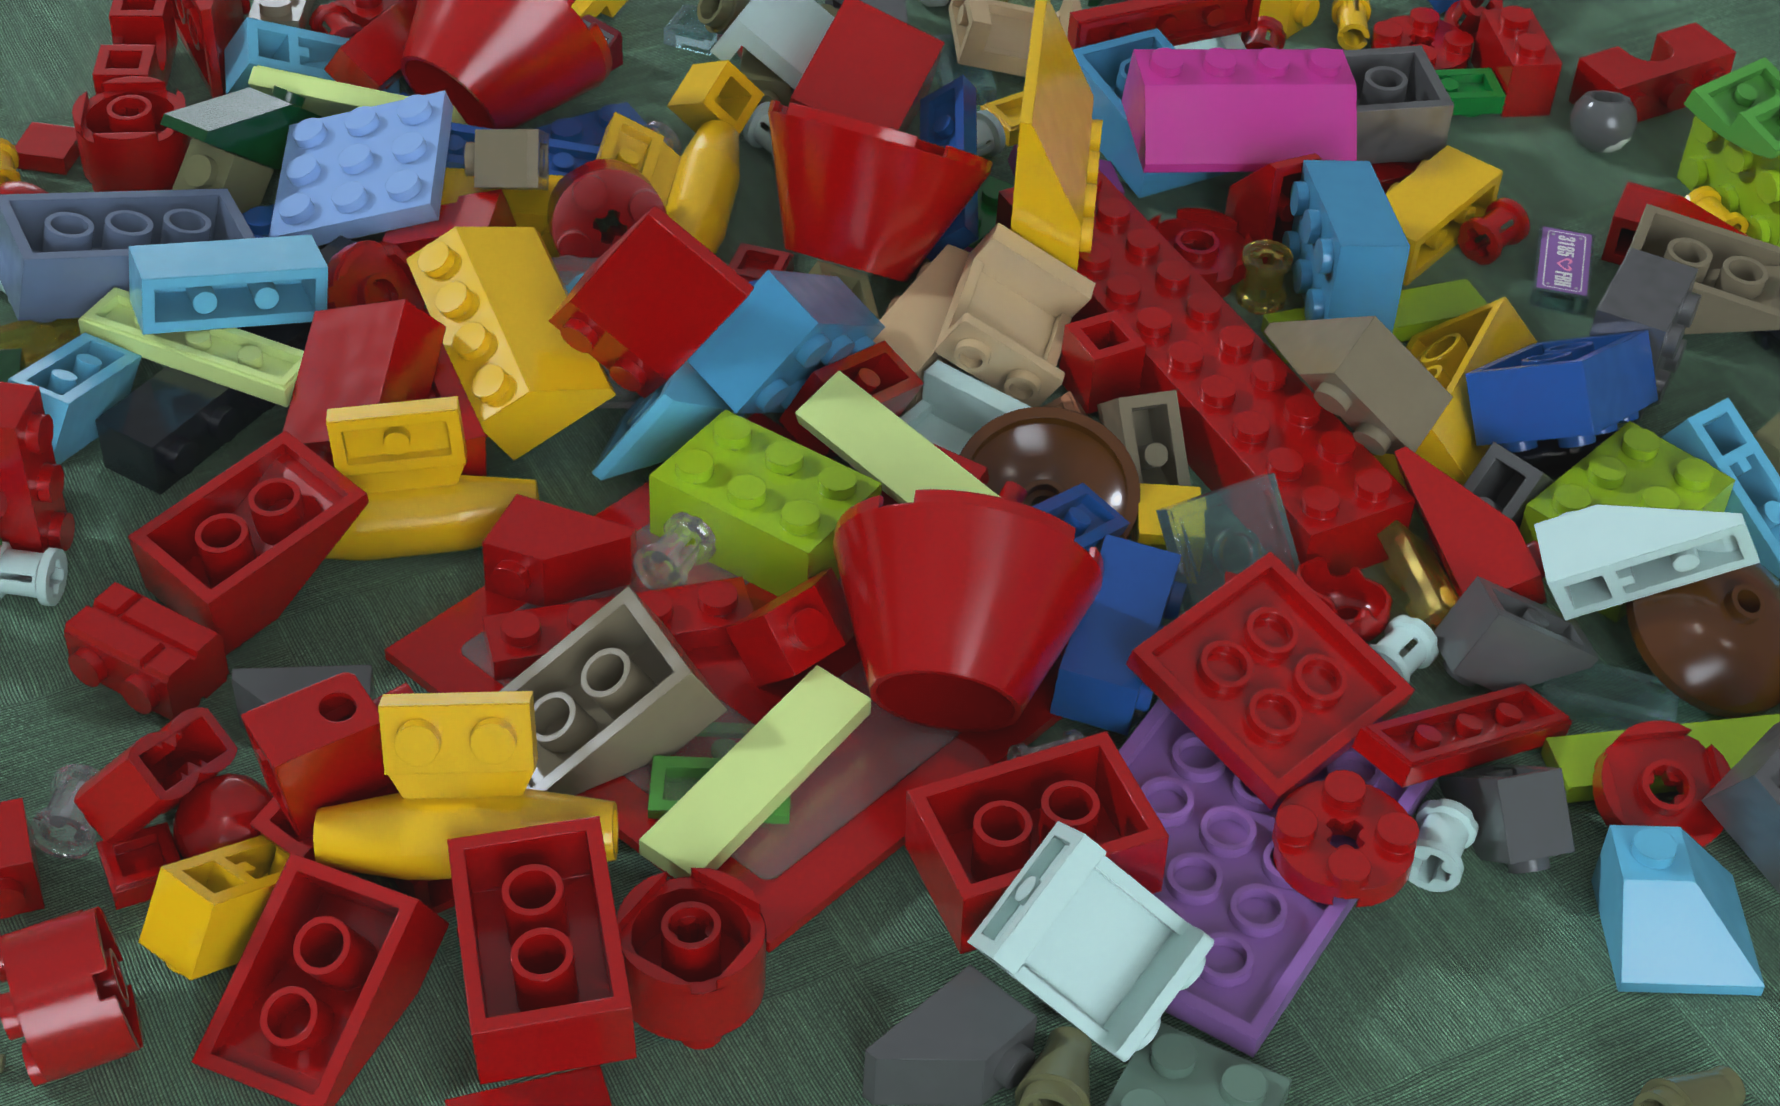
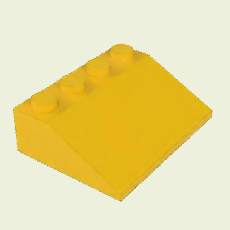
M1035 0L1019 124L1010 230L1077 271L1079 252L1091 253L1103 120L1092 119L1093 93L1050 0Z

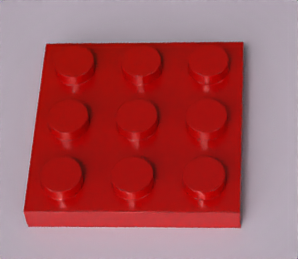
M1271 551L1135 647L1126 662V665L1270 810L1280 804L1291 792L1303 786L1349 750L1355 741L1360 727L1386 721L1408 703L1415 691L1404 678Z

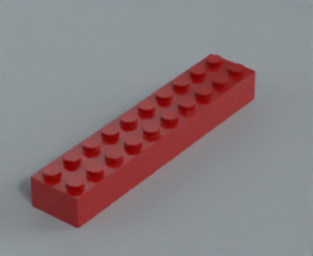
M1098 169L1091 253L1079 252L1077 267L1078 273L1096 284L1091 300L1072 317L1070 323L1113 310L1119 312L1146 344L1139 395L1177 390L1189 467L1267 554L1271 551L1294 574H1296L1299 564L1316 557H1324L1326 559L1328 569L1332 574L1344 575L1353 566L1364 569L1403 555L1415 504L1413 496L1364 445L1356 442L1353 434L1334 414L1325 410L1317 403L1314 393ZM1014 187L998 192L996 224L999 222L1008 229L1011 228Z

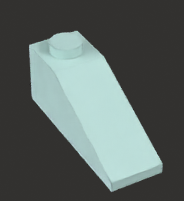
M1597 504L1578 511L1566 512L1558 517L1534 524L1547 584L1565 621L1760 563L1757 550L1742 513Z

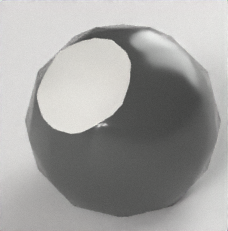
M1605 90L1588 91L1575 102L1570 114L1571 132L1578 144L1590 152L1611 153L1621 149L1632 139L1637 127V110L1631 99L1621 93Z

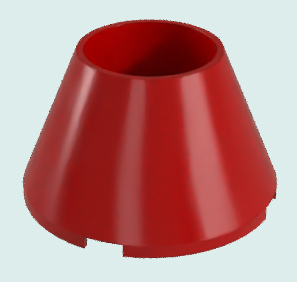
M418 0L400 67L406 82L416 95H426L445 90L452 105L455 106L468 125L490 129H514L599 87L612 70V55L607 40L597 23L593 22L588 28L571 7L576 0Z
M771 100L768 115L784 247L790 251L906 283L981 187L992 170L993 162L986 158L947 145L944 148L918 139V136L804 105L789 102V106H784L777 100Z
M922 489L915 491L914 502L883 506L884 497L878 495L850 507L837 522L833 539V550L870 696L879 707L898 718L940 730L985 732L1002 729L1015 723L1022 715L1101 590L1104 561L1097 547H1090L1088 553L1086 549L1074 541L1076 528L1052 514L1020 502L974 492Z

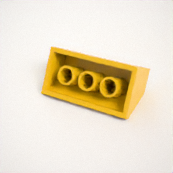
M454 227L406 259L430 316L446 326L443 345L483 431L513 461L616 396L603 365L590 354L582 353L572 348L562 338L560 330L549 322V319L568 296V292L540 233L535 227Z
M1506 296L1419 332L1411 337L1406 346L1414 357L1453 396L1415 453L1462 486L1491 446H1476L1465 374L1533 343H1537V340ZM1372 454L1405 488L1395 454H1384L1383 456Z

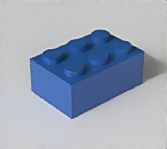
M1648 330L1537 342L1465 374L1476 446L1492 445L1493 442H1496L1511 453L1537 448V441L1546 439H1557L1559 448L1579 447L1595 443V435L1617 431V423L1639 419V410L1658 401Z

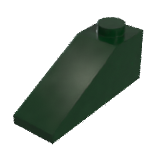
M274 85L271 96L248 87L164 113L160 124L202 142L281 171L289 125L299 123L308 118H322V116L302 108L306 98Z

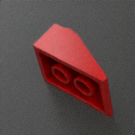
M172 0L176 30L212 99L226 95L224 49L244 22V15L249 14L251 9L250 1Z
M654 205L586 270L549 319V322L560 330L562 338L572 348L582 353L590 354L606 367L612 379L619 386L628 391L637 392L645 399L663 385L740 306L755 287Z
M285 430L128 535V539L146 589L171 610L221 634L227 655L279 618L367 506L369 500L365 491Z
M290 853L191 1063L297 1106H335L418 994L449 923L417 898Z

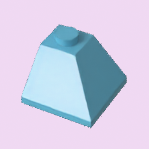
M686 361L663 385L645 399L640 396L623 414L592 474L602 481L664 462L725 409L734 414L736 413Z
M1609 825L1591 882L1618 992L1761 996L1765 985L1733 875L1681 827Z

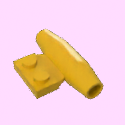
M615 112L606 127L596 159L618 160L639 170L661 198L667 215L711 252L716 254L726 236L740 183L739 135L736 129L731 124L722 120L706 121L698 128L682 155L679 156L663 141L665 136Z
M458 396L327 409L326 426L334 468L365 491L369 503L325 559L370 561L466 551L482 546V542L516 494L540 500L537 480L461 475L464 466L467 464V449Z
M533 691L383 694L378 705L384 774L390 777L399 793L318 808L314 820L313 845L316 862L341 871L403 880L452 879L447 839L600 816L607 862L616 861L618 855V812L615 801L527 789L538 761Z

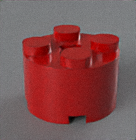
M142 76L122 77L103 82V92L90 99L88 98L87 91L80 95L73 105L72 116L85 177L92 183L93 191L172 190L192 138L160 123L164 113L187 107L184 95L178 89L176 95L167 91L166 83L162 80Z
M596 159L567 173L558 181L549 199L547 221L551 237L560 258L574 273L579 275L585 273L598 258L654 205L665 214L667 213L661 198L639 170L618 160ZM614 210V214L619 221L618 226H610L607 232H601L594 221L595 218H606L608 211Z
M691 868V876L668 880L667 871L643 880L628 893L617 912V922L632 1004L633 1020L655 1035L681 1041L685 1046L694 1050H705L714 1047L720 1042L723 1035L740 1027L755 1013L765 992L767 931L761 913V904L757 896L741 880L711 868Z
M99 906L85 911L80 909L0 936L1 983L8 982L10 989L9 992L0 994V1018L4 1030L11 1041L25 1037L26 1042L22 1043L21 1046L28 1075L35 1087L126 1057L129 1053L141 1050L144 1047L143 1029L132 985L125 984L118 963L123 961V957L112 928Z

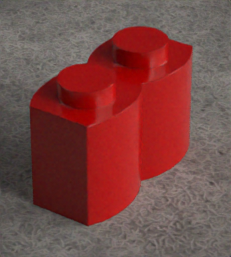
M196 707L187 709L177 715L158 732L149 733L138 739L87 780L77 791L74 803L104 842L115 843L127 840L159 815L174 809L180 804L181 798L205 780L216 776L229 766L236 756L238 747L208 708Z

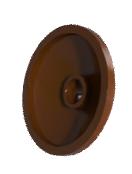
M1043 406L1014 410L985 424L968 440L960 453V456L987 467L989 481L986 486L997 495L1007 481L1015 482L1025 488L1028 493L1023 504L1032 507L1084 483L1130 522L1120 538L1128 539L1135 526L1138 515V503H1140V483L1136 466L1122 442L1109 429L1086 415L1064 408Z
M1760 563L1626 602L1629 628L1643 660L1670 691L1688 704L1713 715L1741 718L1765 713L1780 703V584Z

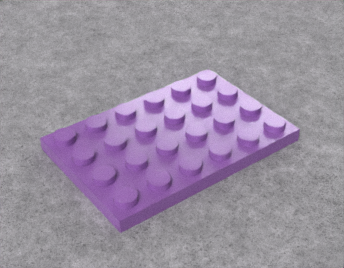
M1159 698L1120 748L1119 753L1169 835L1162 891L1153 895L1186 922L1203 930L1214 939V945L1205 956L1206 963L1200 976L1191 986L1179 991L1165 1012L1254 1057L1358 899L1346 900L1334 897L1333 905L1315 902L1297 892L1284 880L1276 869L1273 859L1274 843L1272 834L1280 804L1270 810ZM1351 747L1307 783L1325 780L1326 776L1335 770L1353 771L1359 774L1366 784L1374 786L1393 797L1406 810L1408 815L1412 817L1437 778L1402 788ZM1333 835L1330 844L1336 848L1343 844H1348L1354 849L1359 848L1356 844L1357 841L1348 836Z

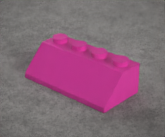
M1133 49L1121 101L1143 173L1255 172L1269 163L1313 153L1319 155L1322 160L1357 161V87L1343 49Z

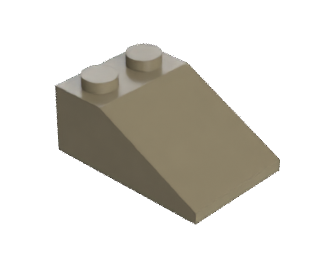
M1650 204L1646 205L1629 249L1634 248L1699 269L1692 292L1700 294L1701 299L1692 324L1689 328L1685 327L1684 334L1780 330L1779 246Z
M1376 316L1273 322L1264 330V333L1295 371L1315 391L1314 398L1317 403L1330 413L1340 416L1355 431L1353 437L1356 442L1364 445L1372 454L1379 456L1395 454L1394 451L1405 446L1415 453L1453 398Z
M629 586L500 690L533 691L538 761L527 789L568 795H577L652 763L653 755L671 756L728 711L666 625Z

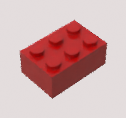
M1107 731L907 790L905 847L960 954L976 950L967 941L1058 821L1089 836L1107 851L1106 857L1149 892L1154 894L1162 891L1169 835Z
M600 816L447 839L470 1030L480 1085L637 1058L632 1004Z

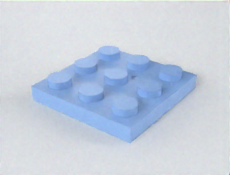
M446 91L426 95H412L404 100L372 107L362 106L350 112L322 118H308L299 123L289 125L269 237L312 234L317 246L331 243L340 235L353 239L438 221L453 114V105Z

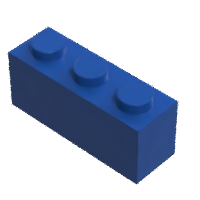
M1106 534L1100 550L1104 561L1102 587L1068 641L1059 667L1050 713L1127 736L1135 710L1148 713L1154 692L1126 665V662L1135 647L1165 627L1163 625L1164 619L1173 621L1179 616L1187 584L1175 581L1181 554Z

